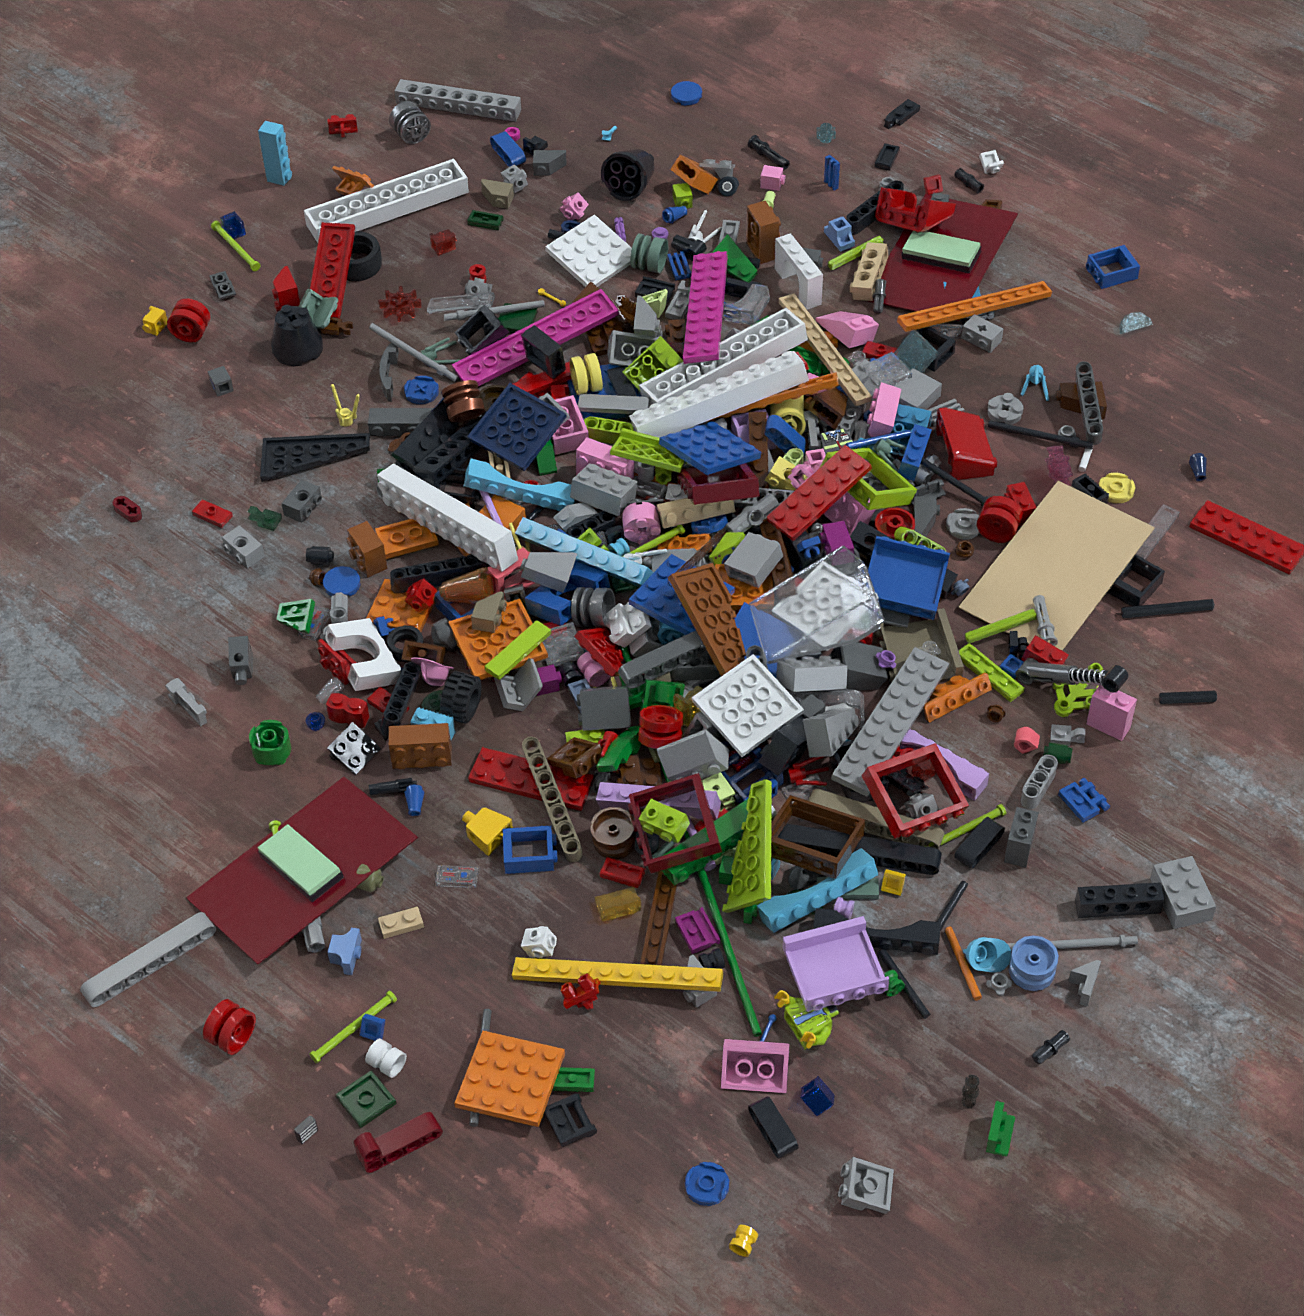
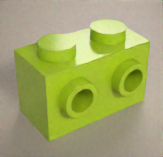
M650 799L639 817L642 829L648 834L655 833L667 842L679 843L690 824L685 813L653 799Z

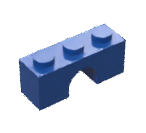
M914 424L898 471L905 479L915 481L932 429Z

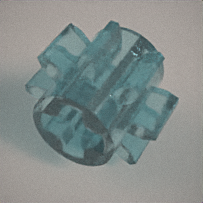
M830 123L821 124L820 128L817 127L816 130L817 139H820L823 143L831 142L832 138L835 139L836 137L835 127H832Z

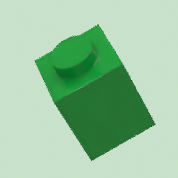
M551 438L535 457L540 476L557 473Z

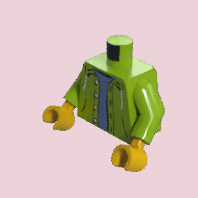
M780 990L774 996L775 999L779 1000L777 1006L780 1008L786 1006L784 1019L804 1050L810 1049L811 1046L824 1045L831 1034V1018L839 1014L836 1005L826 1006L818 1011L812 1010L807 1012L802 998L791 997L787 992Z

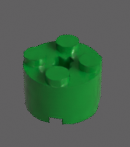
M264 720L256 728L254 726L251 729L249 742L255 761L258 764L264 765L284 764L291 753V742L287 728L277 720Z

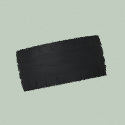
M355 231L351 254L366 253L368 256L357 260H350L347 280L363 281L373 277L380 270L382 265L381 249L379 242L372 234Z

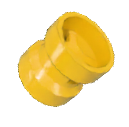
M738 1225L735 1232L736 1237L731 1240L729 1249L739 1256L748 1257L752 1251L751 1245L756 1242L759 1235L749 1226Z

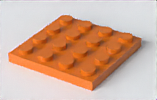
M520 599L507 602L505 612L502 611L501 624L496 627L495 633L472 629V614L449 621V627L452 629L453 636L472 675L479 677L480 680L492 676L485 671V665L533 624ZM543 643L539 644L511 670L522 667L528 658L533 659L534 662L548 658V653Z
M482 1031L455 1100V1108L539 1127L565 1056V1049Z

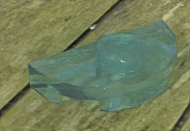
M1132 312L1122 319L1119 327L1120 334L1149 326L1153 323L1142 312Z

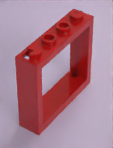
M936 743L869 766L861 775L894 839L901 836H906L907 838L917 830L923 832L933 824L937 826L942 825L952 817L958 819L959 816L965 814L964 811L969 807ZM930 760L954 805L903 823L879 777Z

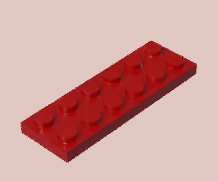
M322 222L310 289L322 297L338 298L337 308L331 317L340 318L356 227L354 224Z
M844 445L767 516V521L792 541L796 540L872 469V465L848 446Z
M1209 500L1205 502L1190 522L1189 528L1289 575L1304 556L1303 544Z
M484 747L481 748L468 777L470 783L543 801L526 758ZM537 764L535 767H540L543 764ZM549 765L565 807L582 811L594 782V775L585 774L576 779L565 776L561 768ZM544 780L541 784H547L549 780ZM550 797L548 801H553L556 797Z

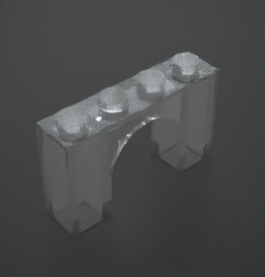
M752 284L741 300L734 303H724L722 321L748 325L756 324L770 301L768 286Z

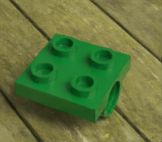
M645 679L641 710L648 706L665 705L681 711L685 685L683 683Z

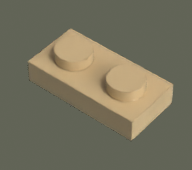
M418 907L378 918L384 939L424 928Z

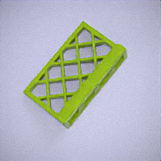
M622 428L620 437L610 450V455L679 473L684 465L688 464L659 444V437Z

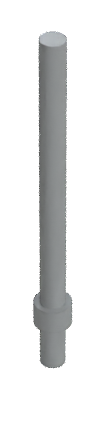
M544 300L491 307L489 309L494 314L545 307ZM479 309L470 311L457 310L456 313L443 314L444 321L465 320V318H470Z
M374 323L370 325V330L433 368L440 376H445L453 382L458 380V376L450 372L443 364L439 365Z

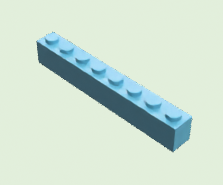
M524 517L515 532L522 540L548 551L577 553L575 561L606 571L608 575L637 587H641L654 573L644 565Z

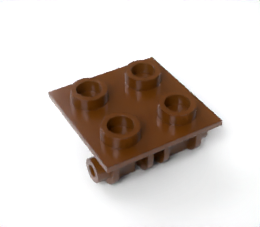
M618 295L616 300L610 298L621 315L619 318L625 324L629 323L634 329L636 303L625 295Z

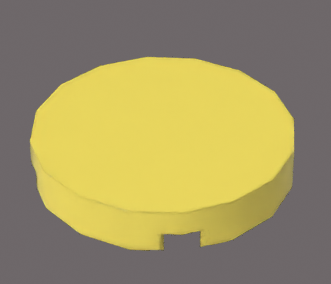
M1109 473L1106 477H1102L1099 482V486L1109 493L1108 502L1125 503L1133 497L1135 492L1133 480L1128 479V476L1125 474Z

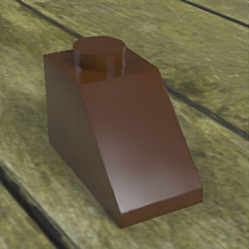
M405 640L402 659L411 661V658L416 657L444 665L447 647Z

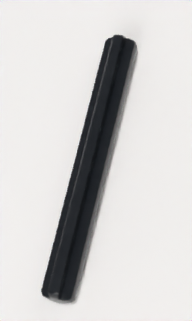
M1213 599L1130 606L1121 608L1122 618L1207 611L1213 610L1215 604Z

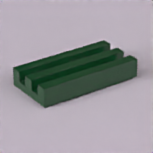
M472 210L467 224L499 231L504 217L503 215Z

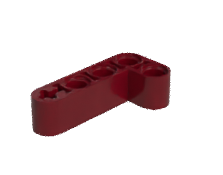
M426 1112L375 1139L370 1132L360 1134L354 1140L355 1152L366 1172L372 1173L436 1140L442 1135L443 1130L433 1113Z

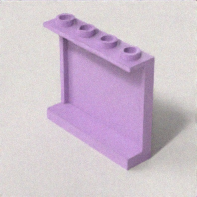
M864 916L783 937V951L807 1012L812 1010L818 1011L830 1005H840L845 1001L853 999L859 1000L867 995L881 994L888 990L889 977L884 976L867 935Z

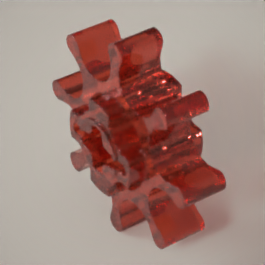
M399 286L397 293H390L389 290H385L386 300H378L379 308H385L383 309L384 318L395 314L397 315L398 322H401V316L404 314H409L414 318V308L422 307L421 299H416V290L413 289L410 293H404L403 286Z

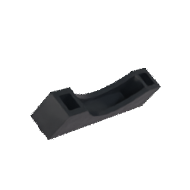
M816 908L813 929L849 919L842 916L837 910ZM919 920L911 925L890 930L866 927V932L874 948L938 955L941 922Z

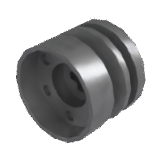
M404 101L399 103L389 115L390 126L405 143L416 144L421 142L430 132V120L414 102Z
M584 587L577 588L574 591L571 603V614L574 624L577 627H591L594 625L598 628H608L605 623L607 620L606 613L616 606L613 591L610 588H596L595 590L592 588L585 589Z

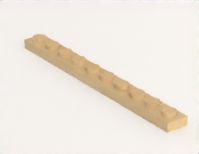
M790 294L780 297L779 304L783 309L787 308L805 323L807 342L830 373L837 372L839 385L853 404L859 406L872 402L871 394L797 296Z

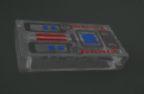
M315 605L309 634L298 631V636L316 641L330 617L331 609Z
M438 865L435 884L436 886L477 888L479 869L478 867Z

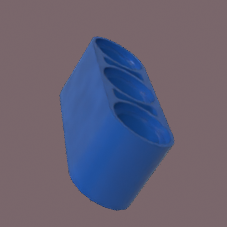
M506 131L490 137L493 149L509 167L512 165L518 166L526 162L524 152Z
M769 416L765 427L766 437L785 453L790 449L798 448L803 451L804 455L806 448L805 438L780 416Z

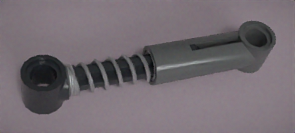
M1027 658L1016 671L1017 679L1026 685H1030L1033 681L1075 685L1076 683L1102 685L1107 691L1112 693L1118 692L1129 677L1128 672L1119 665H1113L1110 669L1100 672L1098 669L1096 671L1093 669L1089 671L1087 668L1084 670L1082 668L1078 669L1075 665L1039 663L1033 658Z

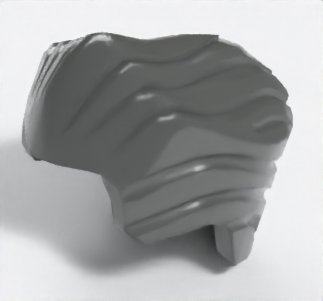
M444 618L431 625V636L435 645L447 647L446 651L452 652L458 644L453 636L452 629L446 623L447 619Z

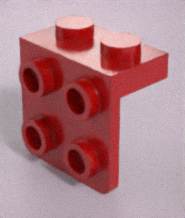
M323 639L318 640V652L321 657L320 663L325 670L331 671L337 681L340 680L344 685L350 682L348 675L351 664L356 662L344 650L334 651Z

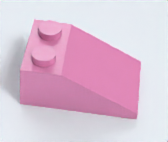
M842 311L816 317L815 319L816 322L848 348L866 344L867 341L873 342L879 326L868 315Z

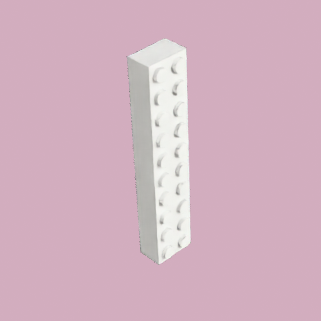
M452 159L384 182L373 188H367L304 210L306 226L317 243L322 222L354 224L356 227L355 231H360L469 193L468 179L457 162Z
M784 308L720 342L719 360L688 364L682 362L640 384L642 397H650V408L652 404L663 403L670 397L683 395L685 391L696 390L703 384L716 382L718 378L729 377L736 371L749 369L751 365L762 364L767 359L775 358L807 341L805 323L790 310Z
M787 351L782 356L769 358L762 364H754L744 371H736L729 377H721L711 384H703L696 390H688L678 397H670L663 403H655L645 410H637L629 417L634 431L660 438L670 433L691 428L809 381L801 358L794 351Z
M395 464L390 465L377 474L378 485L383 494L382 499L387 506L393 507L399 513L405 514L409 519L415 520L421 526L427 527L433 533H437L443 539L449 540L455 546H459L467 553H471L480 561L488 563L492 568H496L501 572L518 561L512 532L509 529Z

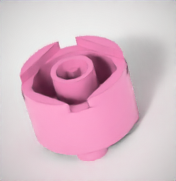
M642 502V504L636 505V503H633L623 510L624 536L628 540L642 546L658 537L661 533L658 510L653 504Z

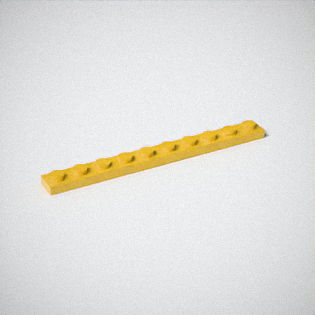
M519 957L515 958L512 972L513 980L578 983V978L588 973L593 980L598 978L601 985L721 992L723 970L715 968Z

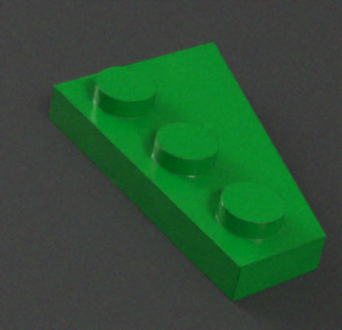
M728 234L712 252L727 251L726 273L737 280L750 283L758 274L757 269Z

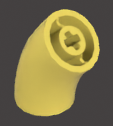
M804 395L798 399L784 400L780 404H770V416H780L800 435L803 434L806 427Z

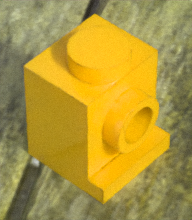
M150 306V312L143 318L144 325L142 329L146 333L158 336L167 325L165 310Z

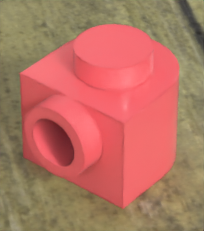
M1029 727L1019 728L1016 731L1014 747L1022 754L1038 749L1040 735Z

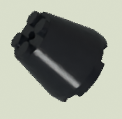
M641 149L615 152L602 164V183L604 182L610 194L619 200L630 201L637 198L643 193L654 173V157Z
M284 305L275 316L271 349L278 362L284 365L302 366L304 362L312 359L316 360L323 351L321 334L307 308Z

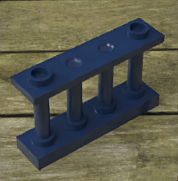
M726 739L721 742L726 748L731 745ZM759 746L744 755L752 758L753 762L732 777H729L725 771L721 772L734 790L735 795H733V798L738 805L749 796L751 785L741 791L735 783L756 769H761L765 775L756 782L774 778L778 782V787L784 784L783 773L777 776L759 763L762 757L760 754L762 750ZM736 752L729 757L728 767L743 757Z

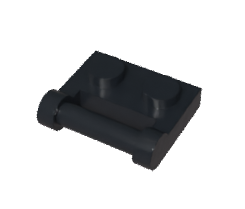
M579 1094L566 1097L545 1108L544 1114L561 1147L584 1137H591L597 1133L595 1125L591 1124L581 1105L582 1100ZM568 1107L574 1108L583 1125L582 1128L578 1129Z

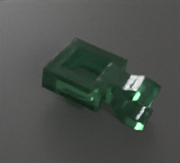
M250 506L247 511L251 513L248 519L257 521V526L272 531L276 529L282 519L281 513L264 509L261 512L257 507Z

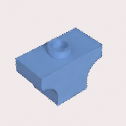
M844 217L829 221V225L824 227V233L840 252L855 246L851 225Z
M351 928L344 935L332 934L328 949L329 961L332 964L342 966L343 972L346 975L353 974L356 959H359L361 956L360 944L362 939L360 929Z

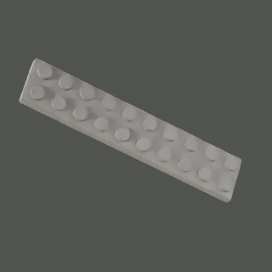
M914 647L833 772L831 779L862 795L868 796L870 791L861 775L867 767L893 757L944 676L950 663Z

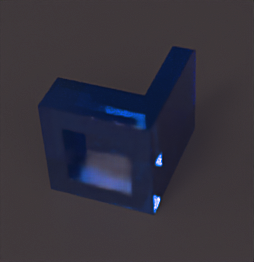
M235 211L220 217L222 228L233 239L246 235L244 222Z
M817 1076L801 1087L800 1098L818 1116L834 1105L835 1095L823 1080Z

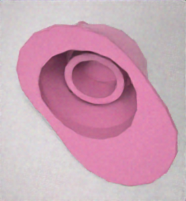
M411 658L412 662L421 666L422 679L429 685L443 686L449 669H453V667L444 666L428 659Z

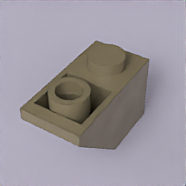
M497 592L476 602L471 616L472 629L495 633L496 627L501 624L502 611L505 612L507 600H504V592Z

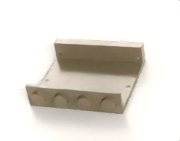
M944 608L937 609L936 619L908 623L907 628L895 625L884 627L881 618L877 619V626L874 627L876 638L879 637V647L883 651H891L896 657L894 661L896 667L894 669L888 667L889 682L894 680L914 647L950 663L940 682L949 681L953 676H963L964 666Z

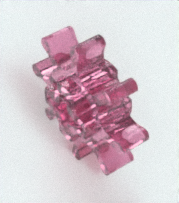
M1062 445L1047 447L1049 458H1045L1049 470V478L1054 479L1055 484L1057 481H1060L1071 487L1068 477L1073 476L1068 462L1070 460L1069 456L1063 454Z

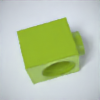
M689 184L672 185L675 207L685 206L686 208H693V195Z

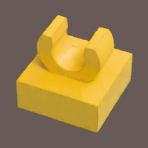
M886 869L881 891L901 896L906 874Z

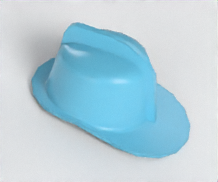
M978 938L971 941L967 949H963L967 961L978 971L1000 972L1009 965L1011 960L1009 945L1005 941L996 938Z

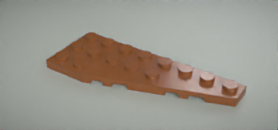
M713 563L673 573L668 579L722 677L743 662L746 656L740 629L737 628L735 623L736 613L732 610L730 604L732 602L731 595Z

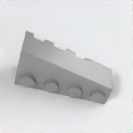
M855 708L831 709L823 712V714L803 719L809 757L834 755L858 727L859 718L855 714Z

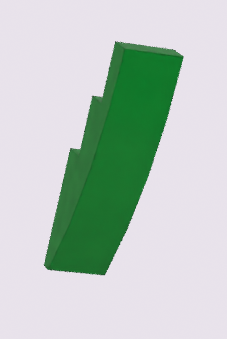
M640 726L628 728L610 744L605 756L601 757L596 766L599 772L617 771L620 763H627L630 755H637L642 744L638 738Z

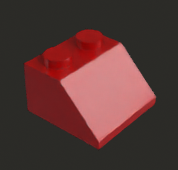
M284 266L273 281L274 289H271L273 298L276 299L274 306L277 312L284 305H300L297 285L288 266Z

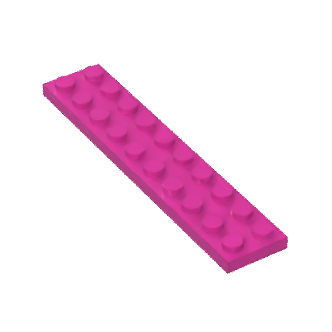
M717 251L708 254L701 253L693 257L683 352L684 364L719 360L728 260L727 251Z
M600 289L452 364L453 370L461 381L475 380L478 386L529 361L525 355L521 334L533 325L561 345L619 315L618 309L604 291Z

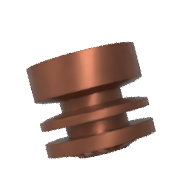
M477 381L457 382L445 387L441 391L442 397H444V404L450 405L446 409L449 421L463 422L476 418L485 412L483 400L476 398L480 395V390L477 389Z

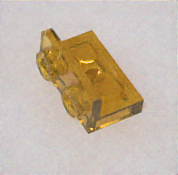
M699 686L689 691L685 698L677 693L673 696L674 708L683 713V725L689 727L696 713L701 712L692 702V697L703 690Z
M634 887L594 897L601 921L614 920L617 917L633 915L641 911V900L637 896Z

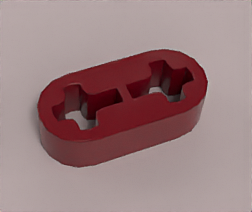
M125 496L114 498L112 503L116 513L129 522H138L142 519V511L139 505Z

